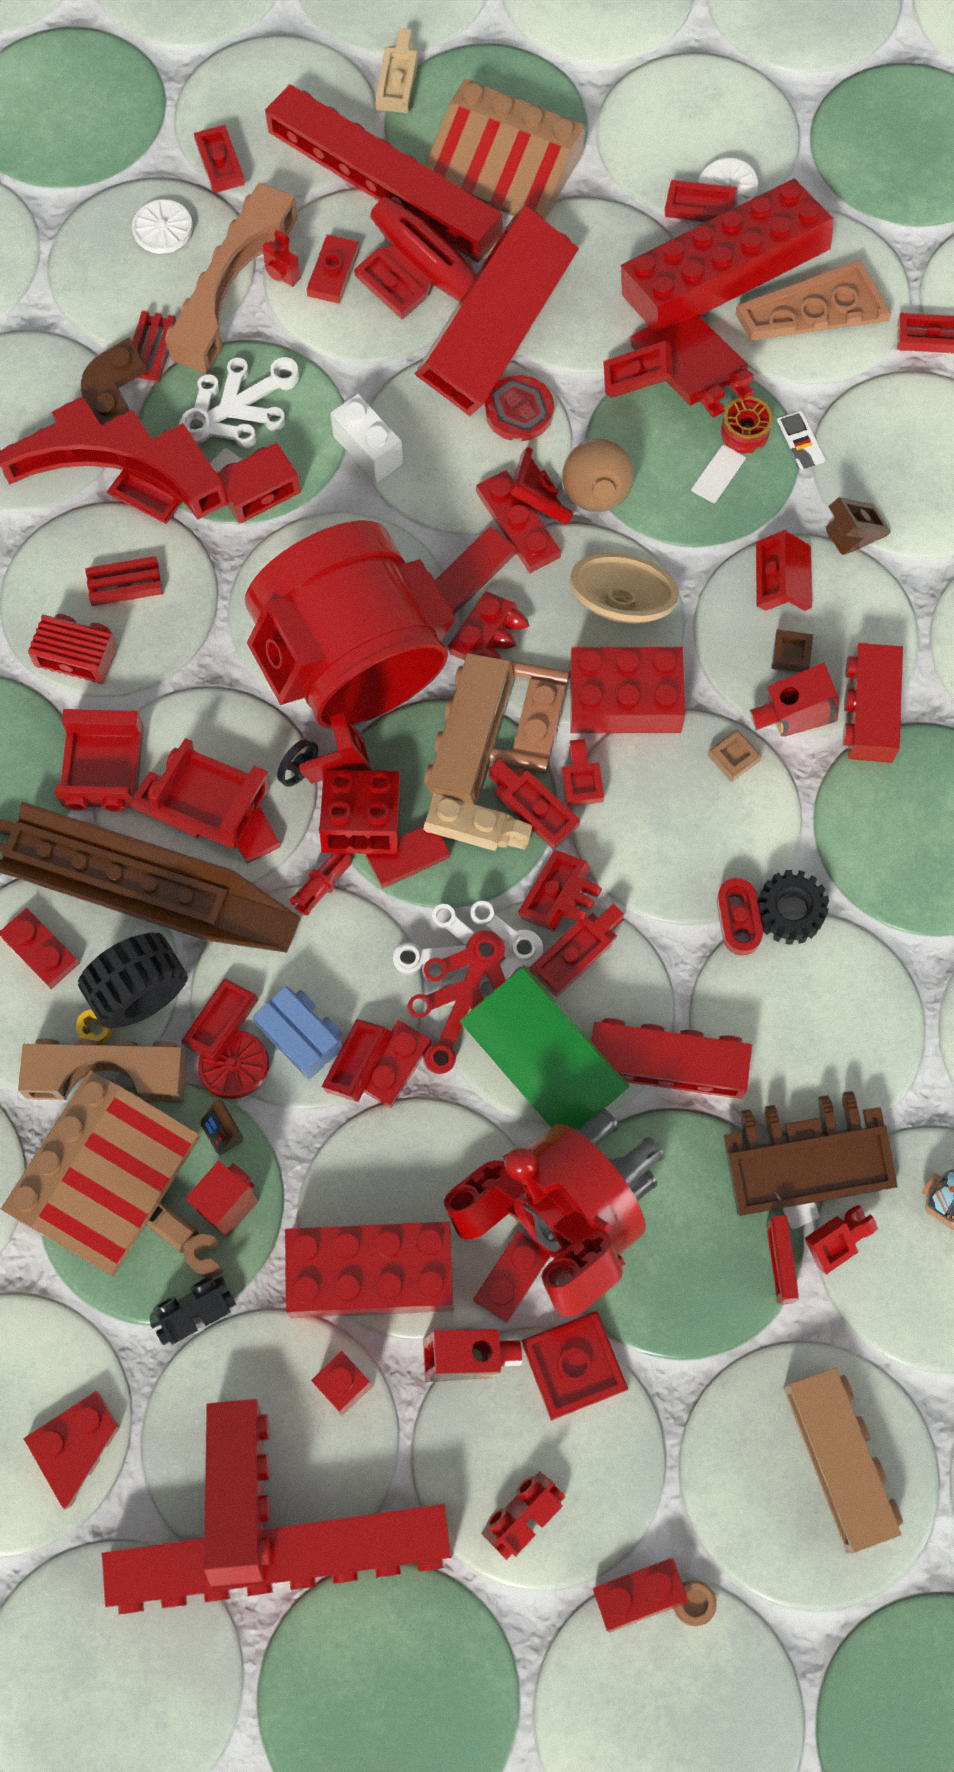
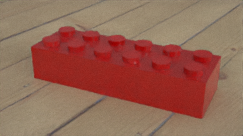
M793 178L621 264L622 296L646 324L651 326L657 334H660L695 315L701 316L830 250L833 217Z

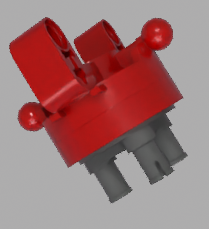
M603 1108L579 1129L563 1124H555L526 1148L518 1147L511 1150L509 1154L504 1155L505 1162L493 1160L483 1164L451 1189L443 1200L444 1207L456 1233L465 1240H472L482 1236L508 1214L519 1221L534 1241L553 1258L543 1269L541 1274L542 1282L556 1312L567 1317L575 1316L585 1311L621 1279L623 1274L622 1267L625 1265V1262L620 1255L640 1239L646 1230L645 1219L637 1201L658 1185L656 1178L648 1169L664 1158L662 1149H659L657 1152L654 1151L659 1147V1144L651 1137H646L643 1139V1142L623 1158L608 1159L596 1146L610 1134L616 1132L619 1125L613 1115Z

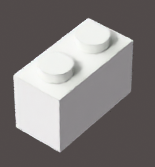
M359 394L330 413L333 437L375 483H378L404 464L402 441Z

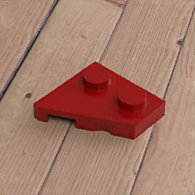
M97 1391L23 1438L63 1509H68L73 1505L76 1500L75 1496L100 1461V1455L105 1447L110 1445L119 1430L117 1422Z

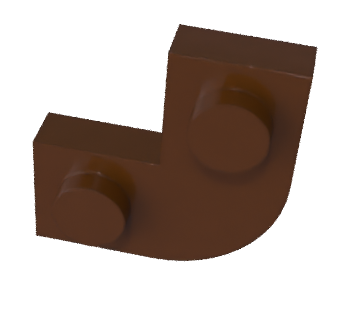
M130 338L125 339L95 357L88 364L82 375V396L101 425L111 421L116 416L131 411L119 388L148 372L145 363Z

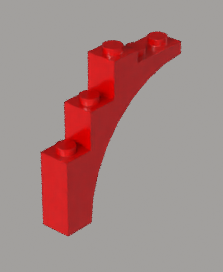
M83 396L52 411L51 413L56 423L42 428L36 433L0 450V468L9 485L37 473L65 467L97 466L120 470L127 468L165 486L186 505L197 520L229 504L222 481L184 423L161 433V435L151 439L133 410L116 416L111 421L101 425Z

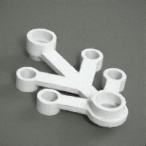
M282 357L276 359L270 367L271 375L241 393H239L241 382L245 381L249 376L248 365L242 358L231 359L227 364L228 377L221 403L209 410L211 399L215 398L220 392L219 383L215 376L210 374L203 375L197 383L199 392L195 406L182 415L179 425L184 423L196 443L204 442L212 436L235 440L236 444L243 449L251 448L256 443L254 428L249 424H241L237 427L219 422L230 417L265 423L266 428L270 431L282 430L285 427L286 420L281 408L270 407L267 409L248 405L278 388L289 390L298 383V366L291 358ZM235 368H243L241 372H233ZM284 375L290 376L287 378H281ZM208 384L214 385L211 389H204V386ZM272 417H279V418H280V419H279L278 421H276V422L270 421V418H272ZM195 426H202L199 429H192ZM243 434L251 435L247 439L240 438V436Z
M478 901L472 906V921L480 926L486 925L504 943L505 953L503 959L505 958V960L501 963L500 967L506 980L511 977L518 967L521 968L525 965L526 968H529L542 956L543 943L535 932L527 929L514 931L494 914L492 905L486 901ZM440 904L432 912L433 923L438 928L448 930L465 946L420 949L414 943H403L393 953L394 966L404 975L416 974L431 958L443 959L466 950L467 942L475 932L455 916V911L450 905ZM479 907L487 908L490 913L489 917L484 920L478 919L475 916L476 909ZM441 910H447L451 914V919L446 923H441L436 918ZM520 942H527L531 945L532 950L529 954L522 955L517 951V945ZM481 943L479 952L482 956L489 957L492 954V947L488 943ZM411 951L416 955V959L412 964H404L401 961V955L404 952ZM470 965L462 967L451 980L443 982L438 990L463 981ZM488 977L481 980L479 984L480 990L484 984L490 983ZM455 1001L447 1003L446 1005H454Z

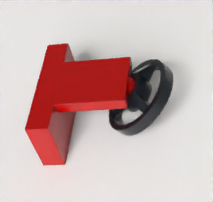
M344 712L330 716L338 750L318 756V745L308 738L298 741L287 751L279 765L277 779L286 787H292L306 777L313 784L323 780L324 770H372L364 738ZM306 746H309L304 753L299 754V755L291 762V760L294 758V756H295L300 750H302V749H303L304 747H306ZM286 770H290L295 776L285 780Z

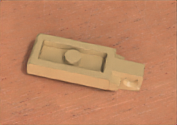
M399 28L396 46L385 47L375 99L376 110L399 113L409 112L418 63V49L412 48L411 29Z
M433 793L423 830L496 851L497 847L507 848V845L526 850L533 825L514 819L513 816L506 815V813Z

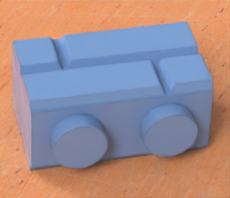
M285 986L270 1002H267L254 1014L253 1020L268 1039L309 1080L326 1063H329L338 1055L342 1048L341 1040L338 1037L342 1035V1032L330 1018L325 1017L322 1021L312 1011L316 1007L315 1004L302 990L295 994L288 986Z

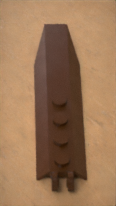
M22 802L20 806L19 821L12 823L0 819V834L9 836L6 845L0 843V858H2L0 860V873L205 941L285 953L289 950L301 917L234 870Z

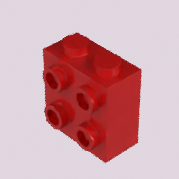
M382 769L375 771L324 770L319 825L322 853L398 854L401 800L400 771Z

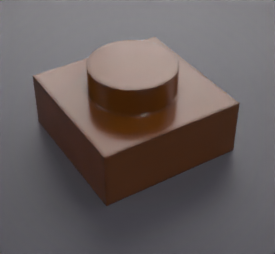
M777 629L771 669L802 672L809 669L813 634Z

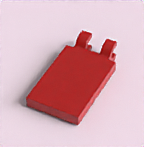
M698 315L660 334H657L651 326H648L630 336L631 347L634 350L662 341L670 344L672 348L673 379L666 382L690 406L700 402L713 418L725 412V406L719 401V399L725 397L723 387L728 385L742 401L746 397L754 395V390L748 385L749 382L754 380V375L748 370V363Z

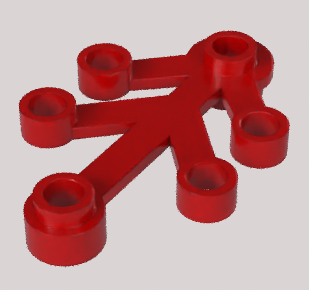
M479 931L469 938L466 950L443 959L431 958L423 966L422 972L425 979L430 982H439L446 976L447 972L470 965L463 981L428 995L416 994L408 1001L407 1010L414 1018H423L431 1010L455 1001L438 1043L430 1045L424 1052L423 1063L431 1073L444 1074L455 1065L456 1054L453 1047L462 1028V1024L459 1021L467 1015L469 1008L472 1011L484 1000L479 987L484 972H486L494 991L506 981L499 964L504 957L505 947L502 939L494 932ZM481 943L491 945V956L484 957L480 954L479 946ZM437 963L440 965L442 973L439 977L429 975V964ZM422 999L425 1001L427 1008L424 1013L419 1014L413 1010L412 1004L414 1000ZM438 1050L444 1051L447 1055V1062L442 1066L437 1065L433 1059L434 1053Z

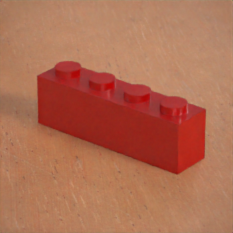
M613 1018L602 1019V1022L594 1021L591 1042L627 1083L743 1099L747 1092L752 1044L743 1043V1039L740 1037L722 1035L719 1039L703 1037L704 1034L700 1031L688 1029L681 1030L680 1034L665 1032L664 1027L655 1024H643L641 1028L625 1026L624 1021Z
M257 1399L206 1403L204 1572L211 1586L263 1581V1565H269L271 1561L269 1537H263V1522H270L269 1495H263V1481L270 1480L269 1455L263 1454V1440L270 1439V1424L268 1414L261 1413Z

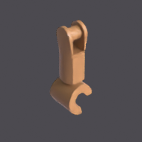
M160 1201L158 1207L163 1211L154 1222L149 1220L146 1226L178 1252L184 1253L185 1262L198 1275L206 1278L209 1276L215 1277L222 1273L224 1270L211 1258L201 1260V1256L205 1251H214L220 1246L221 1243L216 1237L210 1234L199 1235L197 1229Z

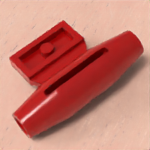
M388 197L379 200L373 207L370 218L391 246L375 250L354 269L355 277L401 320L427 299L431 284L460 302L476 276L462 255L416 214Z

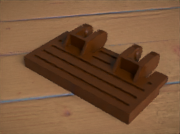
M852 1091L843 1092L842 1106L847 1129L837 1131L833 1104L829 1096L818 1097L819 1113L824 1135H822L820 1119L813 1118L785 1123L788 1142H783L777 1109L775 1105L765 1106L764 1118L767 1124L770 1143L758 1145L754 1115L750 1109L742 1110L740 1115L746 1149L743 1146L741 1132L723 1135L737 1214L742 1216L897 1188L886 1125H884L881 1107L863 1110L866 1128H862L855 1094Z

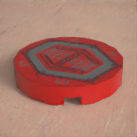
M524 375L508 376L496 383L485 401L486 421L492 431L504 439L522 438L521 441L532 440L542 435L551 425L554 413L553 395L547 386L536 378Z

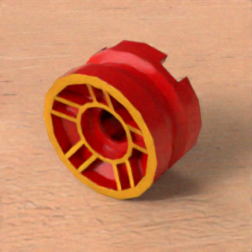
M751 396L746 397L743 401L740 397L731 401L725 409L721 426V436L726 446L743 454L754 453V450L759 447L762 449L768 441L773 421L772 411L769 406L759 398ZM746 424L751 425L750 428H744V427L746 426Z

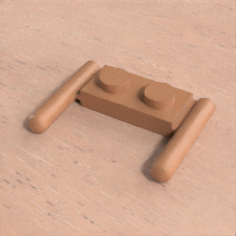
M508 660L511 663L514 676L530 680L513 751L493 747L490 753V762H496L498 759H501L506 765L546 773L570 672Z

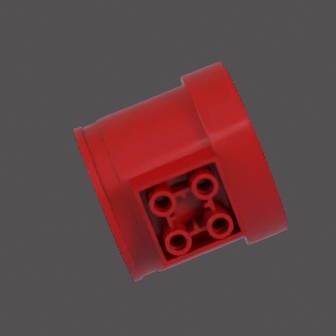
M358 520L341 523L300 540L271 560L255 576L245 594V606L255 623L246 643L279 704L283 705L304 698L308 706L312 708L317 723L324 728L332 729L330 716L342 712L346 714L353 725H358L393 710L429 685L444 668L448 659V652L441 641L455 622L451 607L444 601L435 585L433 576L427 571L421 559L405 563L387 529L375 521Z

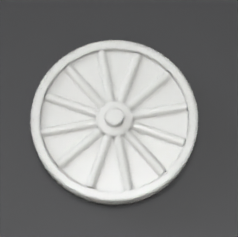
M722 158L710 163L702 171L698 179V183L737 187L735 207L757 196L758 178L754 169L745 161L737 158Z
M160 199L143 205L135 213L132 220V232L136 242L143 249L152 253L165 254L180 249L189 241L193 232V223L189 211L182 204L173 200Z

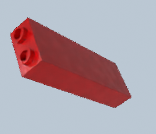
M524 205L509 222L414 375L467 415L471 416L485 403L579 248L570 241L567 235L558 232L548 224L538 212Z

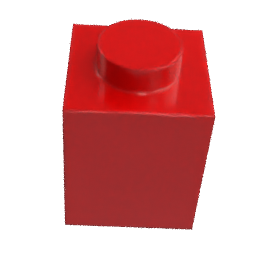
M343 1351L333 1358L311 1380L342 1415L373 1387L371 1382Z

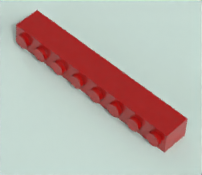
M289 84L265 109L268 133L378 201L384 197L392 199L422 218L452 247L477 263L481 261L501 237L502 213L493 205L485 204L475 198L465 188H459L446 180L439 172L431 171L420 164L413 156L405 155L392 147L387 140L379 139L369 133L362 125L356 122L353 123L343 117L333 107L325 106L314 99L307 91H301Z
M445 1504L264 1529L263 1537H269L271 1561L269 1565H263V1581L211 1586L204 1572V1538L103 1552L102 1568L105 1607L118 1606V1615L143 1612L144 1602L161 1600V1609L185 1606L187 1605V1596L204 1594L205 1603L230 1599V1590L247 1588V1596L273 1593L272 1584L289 1582L290 1590L316 1587L315 1578L332 1575L333 1584L359 1581V1571L375 1569L376 1578L401 1575V1565L417 1563L418 1572L444 1568L443 1559L452 1558Z

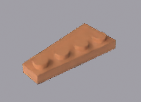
M861 260L737 305L735 314L749 340L752 341L886 322L890 319L891 311Z

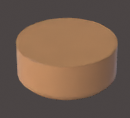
M691 1580L684 1582L683 1585L690 1602L673 1608L674 1613L680 1621L690 1626H701L708 1623L713 1618L717 1607L714 1592L707 1584L701 1581Z

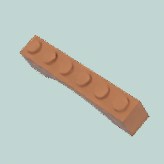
M258 182L253 193L246 196L237 220L234 219L230 223L227 237L221 246L218 245L215 248L211 264L206 272L203 271L200 274L196 289L191 298H187L184 301L181 315L175 325H170L166 332L165 343L167 344L171 361L204 374L209 373L223 349L219 332V315L225 294L238 273L253 259L263 254V244L265 242L269 243L270 240L274 242V232L276 229L287 236L289 235L298 219L294 195Z

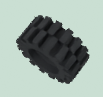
M785 870L783 876L778 872L773 875L771 881L768 879L764 884L758 898L761 922L764 924L763 932L766 935L772 932L774 934L773 940L779 942L781 938L786 939L785 944L792 945L794 940H798V943L801 944L806 941L807 937L812 939L822 927L829 910L827 908L829 898L823 895L826 890L823 884L817 887L815 884L817 878L813 875L807 879L804 878V871L799 870L797 875H793L792 870ZM785 895L800 897L806 904L807 912L805 916L798 920L785 918L778 910L779 899Z

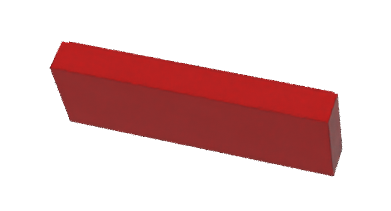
M491 526L435 579V585L444 601L451 607L453 616L517 554V547Z

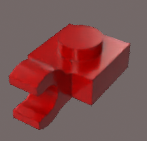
M276 229L274 232V242L270 240L269 243L265 242L263 244L262 251L265 269L274 280L283 281L294 287L301 279L298 257L289 251V237Z
M585 739L570 740L569 756L571 766H563L561 770L566 807L603 803L604 792L599 762L588 764Z
M857 1205L846 1212L844 1221L838 1216L834 1217L806 1236L805 1241L817 1267L827 1275L857 1254L858 1250L855 1243L875 1233L878 1227L874 1217L871 1214L865 1217L862 1207Z

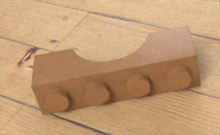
M42 1038L37 1039L35 1044H23L18 1091L26 1099L66 1100L73 1087L86 1077L90 1070L93 1072L109 1070L122 1073L131 1078L137 1093L146 1102L184 1103L187 1056L183 1049L177 1047V1044L174 1042L156 1041L153 1043V1046H138V1043L134 1041L117 1040L114 1041V1046L99 1045L94 1040L79 1039L75 1040L74 1045H62L57 1040Z

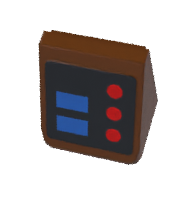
M220 1100L215 1101L202 1118L201 1127L216 1153L220 1155L242 1143L244 1137L224 1102Z

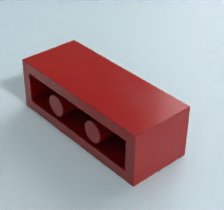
M858 643L854 655L847 657L845 677L851 678V689H846L844 711L850 712L849 723L844 724L842 744L848 746V759L893 763L900 749L903 646Z

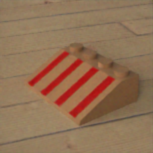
M465 78L448 106L425 167L431 171L439 172L449 182L459 188H465L475 198L485 204L493 205L500 211L515 216L526 205L531 210L538 212L545 220L584 153L585 125Z
M90 1070L0 1209L23 1225L114 1277L201 1136L123 1087Z

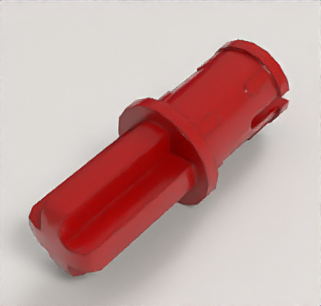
M331 853L317 870L312 869L309 872V879L289 899L290 904L295 905L298 903L294 908L299 913L308 916L326 893L334 891L335 882L352 864L351 855Z

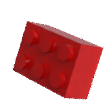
M571 647L569 666L570 733L682 732L685 718L683 647Z

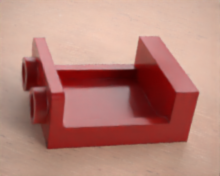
M63 709L62 725L66 730L61 783L55 786V795L61 806L74 811H83L87 807H102L107 811L120 812L125 810V808H132L130 800L138 790L144 725L138 711Z
M185 738L179 748L175 747L170 752L166 762L167 769L162 777H157L151 784L148 798L151 801L153 815L235 850L269 790L268 771L253 766L249 774L196 752L193 748V741Z

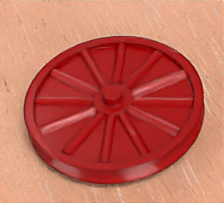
M237 1031L216 1063L201 1055L198 1061V1072L204 1086L215 1096L224 1099H238L253 1093L263 1083L269 1069V1057L264 1045L257 1037L244 1031Z

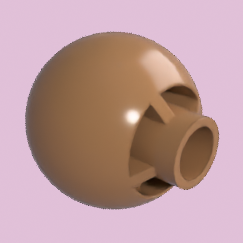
M605 439L588 440L575 447L568 455L562 472L563 486L568 497L580 508L591 512H604L620 505L630 493L634 480L633 465L628 454L616 443Z

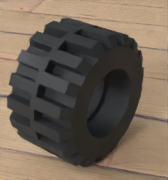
M149 932L127 938L102 952L85 968L78 979L79 983L77 985L101 1026L107 1027V1029H114L140 1022L164 1008L180 993L186 985L188 976L166 938L161 933Z

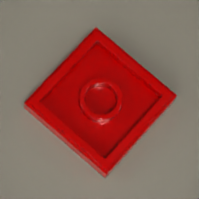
M598 1311L521 1340L523 1350L551 1421L628 1391V1386Z

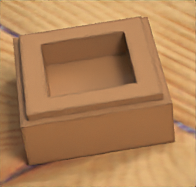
M738 729L708 752L710 759L731 782L757 764L761 759L758 751Z

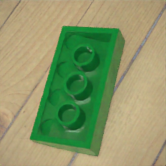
M525 965L459 1021L550 1127L555 1124H563L579 1129L599 1113L602 1108L608 1107L629 1088L626 1081Z

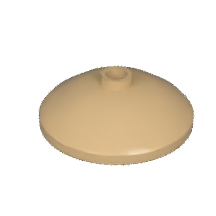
M600 553L585 557L574 565L570 575L571 590L584 607L603 618L620 623L642 624L658 620L672 612L679 596L676 582L665 570L650 561L627 554Z

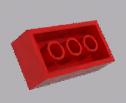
M450 1222L285 1229L287 1315L290 1318L454 1311Z

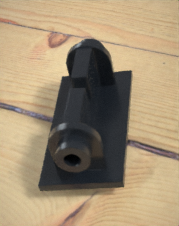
M212 1276L206 1277L195 1283L190 1288L192 1292L179 1300L176 1297H170L154 1307L155 1313L150 1315V1326L154 1329L161 1325L162 1328L158 1329L156 1334L163 1346L169 1342L174 1345L197 1332L198 1328L192 1319V1316L196 1314L200 1315L204 1325L207 1326L231 1313L230 1308L237 1304L230 1291L222 1294L221 1291L226 1289L223 1276L215 1280Z

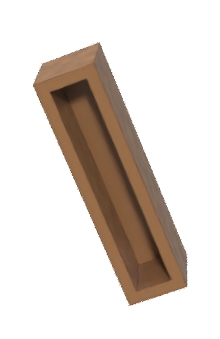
M467 653L464 665L457 668L455 675L456 692L453 699H448L445 708L446 725L444 731H439L435 740V753H437L433 765H428L425 773L424 784L428 787L431 797H433V793L473 805L478 804L490 763V753L495 746L514 681L510 661Z
M833 1368L784 1387L846 1553H855L901 1536L902 1533L899 1525L903 1524L901 1512L895 1500H888L882 1485V1483L886 1482V1475L877 1457L872 1458L866 1444V1441L870 1440L869 1431L861 1416L856 1417L850 1404V1400L854 1399V1395L845 1375L839 1376L837 1368Z

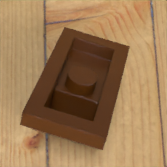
M838 497L828 506L835 518L827 525L826 531L842 555L858 550L891 533L874 504Z

